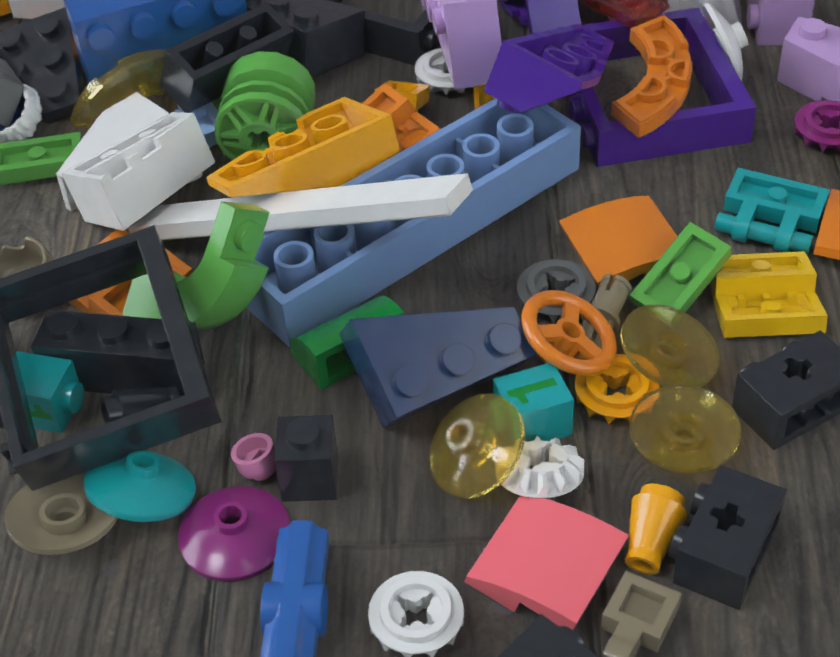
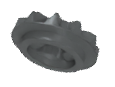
M552 259L535 263L525 269L517 281V293L520 307L522 308L530 297L536 293L547 291L548 284L551 289L572 293L590 304L596 295L595 280L590 272L579 264L567 260ZM552 305L543 307L539 310L537 318L542 315H549L554 323L558 316H561L562 307Z

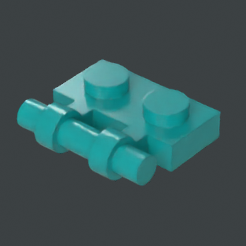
M737 168L725 195L723 210L737 213V216L719 212L714 230L730 234L731 240L746 243L750 239L774 245V251L789 252L794 250L798 252L805 251L806 254H809L814 235L797 232L796 230L817 232L826 208L830 189ZM755 218L780 224V226L777 227L757 222L754 220Z

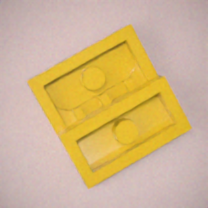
M805 251L736 254L728 259L710 282L715 310L724 338L814 334L820 330L826 333L828 315L815 292L817 273Z

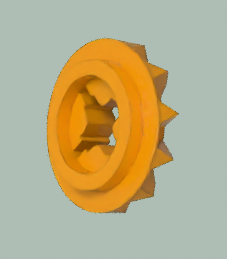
M616 354L612 364L603 372L595 375H576L575 378L576 402L586 406L589 417L598 414L603 415L609 425L615 418H624L632 424L637 415H650L653 404L659 398L660 385L656 373L645 362L629 355ZM621 386H626V395L616 392L612 396H607L608 387L616 390Z

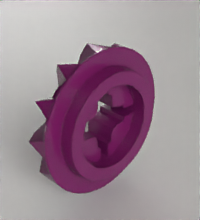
M822 100L811 102L801 107L794 119L795 136L804 138L805 146H820L822 152L827 148H833L840 153V102Z

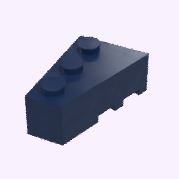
M514 307L350 319L339 333L383 428L518 368L537 354L524 335L521 320Z

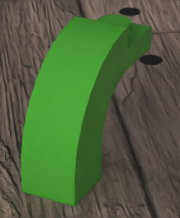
M221 201L205 254L198 267L187 278L173 271L188 319L191 322H196L197 330L210 329L229 322L249 305L259 291L269 267L256 261L255 257L263 240L269 211L257 205ZM148 274L132 280L122 313L124 316L161 319Z

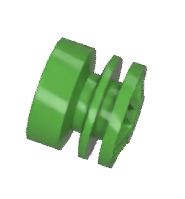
M277 52L252 53L241 57L230 67L225 79L221 96L222 101L214 126L216 142L223 153L231 160H234L247 151H264L270 147L267 138L276 132L288 134L298 129L296 119L313 111L315 104V83L305 67L295 59Z

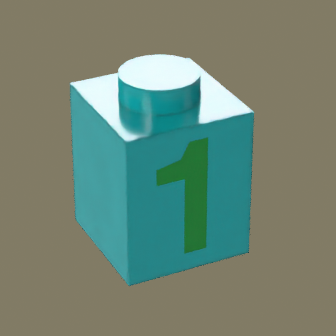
M16 351L34 429L63 433L73 413L75 414L80 410L84 399V388L82 383H79L73 361Z
M547 363L493 379V402L487 404L488 417L495 434L503 433L509 447H513L516 439L529 442L534 441L536 436H538L542 441H550L554 438L560 439L572 435L574 399L556 367Z

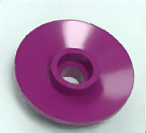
M249 486L222 488L202 497L187 511L179 527V548L187 565L194 572L207 579L219 582L247 580L262 574L274 565L279 529L290 525V520L283 504L275 496L264 490Z

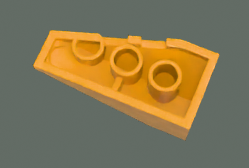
M342 97L296 119L298 129L288 134L276 132L267 138L270 147L264 151L252 150L243 153L207 176L209 186L229 197L342 186L400 153L392 116L365 104Z

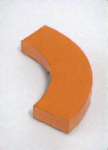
M666 15L630 29V42L644 58L647 74L643 76L642 80L633 90L612 102L611 115L637 138L654 131L669 120L683 104L691 84L693 61H691L688 51V41L681 30Z

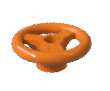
M547 290L536 293L525 303L521 314L522 329L527 341L545 364L549 363L564 372L582 376L601 373L612 364L617 352L616 337L607 319L592 304L577 295L559 290ZM551 305L562 307L561 318L556 324H537V314L540 309ZM579 315L593 326L600 338L601 348L585 335L583 327L579 324Z

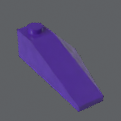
M579 23L503 40L484 92L498 99L497 104L501 108L513 113H522L591 88L599 83L614 41Z

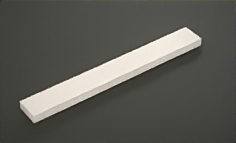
M468 173L157 205L127 229L129 233H133L155 225L161 241L209 237L221 201L257 205L269 211L264 232L451 216L471 194L473 188Z

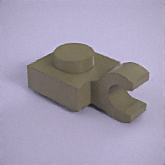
M625 571L602 614L601 629L612 633L602 657H636L640 646L658 653L680 607L682 593Z

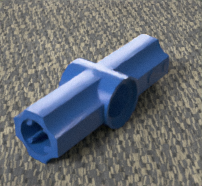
M292 520L290 525L279 529L272 582H265L262 590L260 622L263 643L260 657H317L318 637L325 636L327 627L328 591L325 577L330 540L328 530L318 527L313 521Z

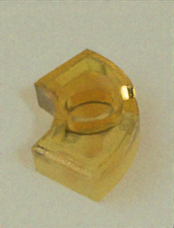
M167 49L149 50L130 55L117 61L119 65L108 71L101 78L95 77L84 89L75 104L70 119L74 128L90 129L103 111L135 92H138L145 98L164 94L165 90L160 86V79Z

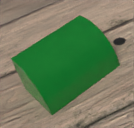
M379 296L291 339L290 354L316 386L322 390L356 373V369L339 336V333L350 319L404 315V311L389 297Z

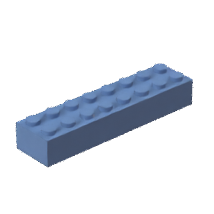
M498 99L491 100L342 185L350 186L468 173L473 190L451 216L264 232L255 260L269 267L259 291L246 308L290 347L291 339L348 312L579 169L581 126L547 104L522 113H513L501 108L497 104Z

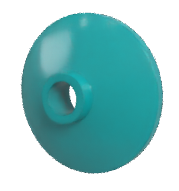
M144 450L132 452L127 457L86 471L83 488L88 500L96 508L108 515L128 521L154 522L172 518L185 511L193 502L196 484L191 472L177 460L160 453Z

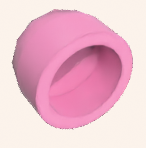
M249 434L241 438L233 446L231 458L238 472L246 479L262 481L275 473V446L267 434Z

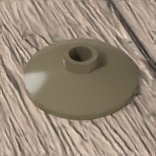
M85 472L34 491L26 484L11 498L5 511L4 520L9 537L19 547L37 554L58 555L81 550L97 542L111 530L118 518L102 512L88 500L83 488Z

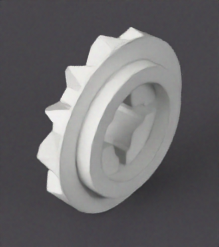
M441 48L431 50L417 60L415 75L417 76L418 84L430 85V93L439 90L443 91L445 95L450 91L464 92L465 88L454 90L450 74L445 73L448 68Z
M536 436L534 441L529 442L516 439L513 447L500 449L499 459L495 462V474L499 483L510 492L530 498H552L567 494L580 485L584 478V459L578 456L575 446H562L559 438L542 441Z
M410 571L398 574L385 581L371 598L368 609L371 634H375L379 639L385 652L393 649L401 652L404 657L424 653L434 657L439 648L446 644L454 645L456 634L460 627L464 626L462 598L457 589L448 580L437 574L425 571ZM423 608L427 609L428 623L423 624L420 621H415L410 626L406 625L405 611L410 610L413 613H418Z

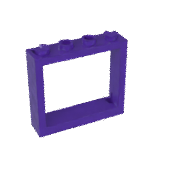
M699 7L583 25L614 41L613 48L608 57V60L640 56L641 53L630 42V29L666 15L681 30L688 41V51L691 61H693L692 69L712 104L711 106L679 110L663 125L637 138L618 120L608 121L593 87L567 96L570 119L581 126L580 139L582 147H589L597 167L751 142L756 106Z

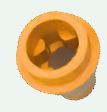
M646 484L641 488L639 494L633 496L628 552L625 563L634 571L648 575H654L659 572L662 560L670 548L678 526L684 524L688 516L684 508L686 500L677 490L661 484Z

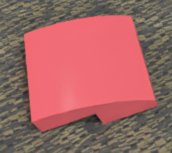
M520 495L467 574L464 582L514 613L521 603L539 615L542 614L557 626H566L574 630L629 535L598 518L570 506L545 498H530Z

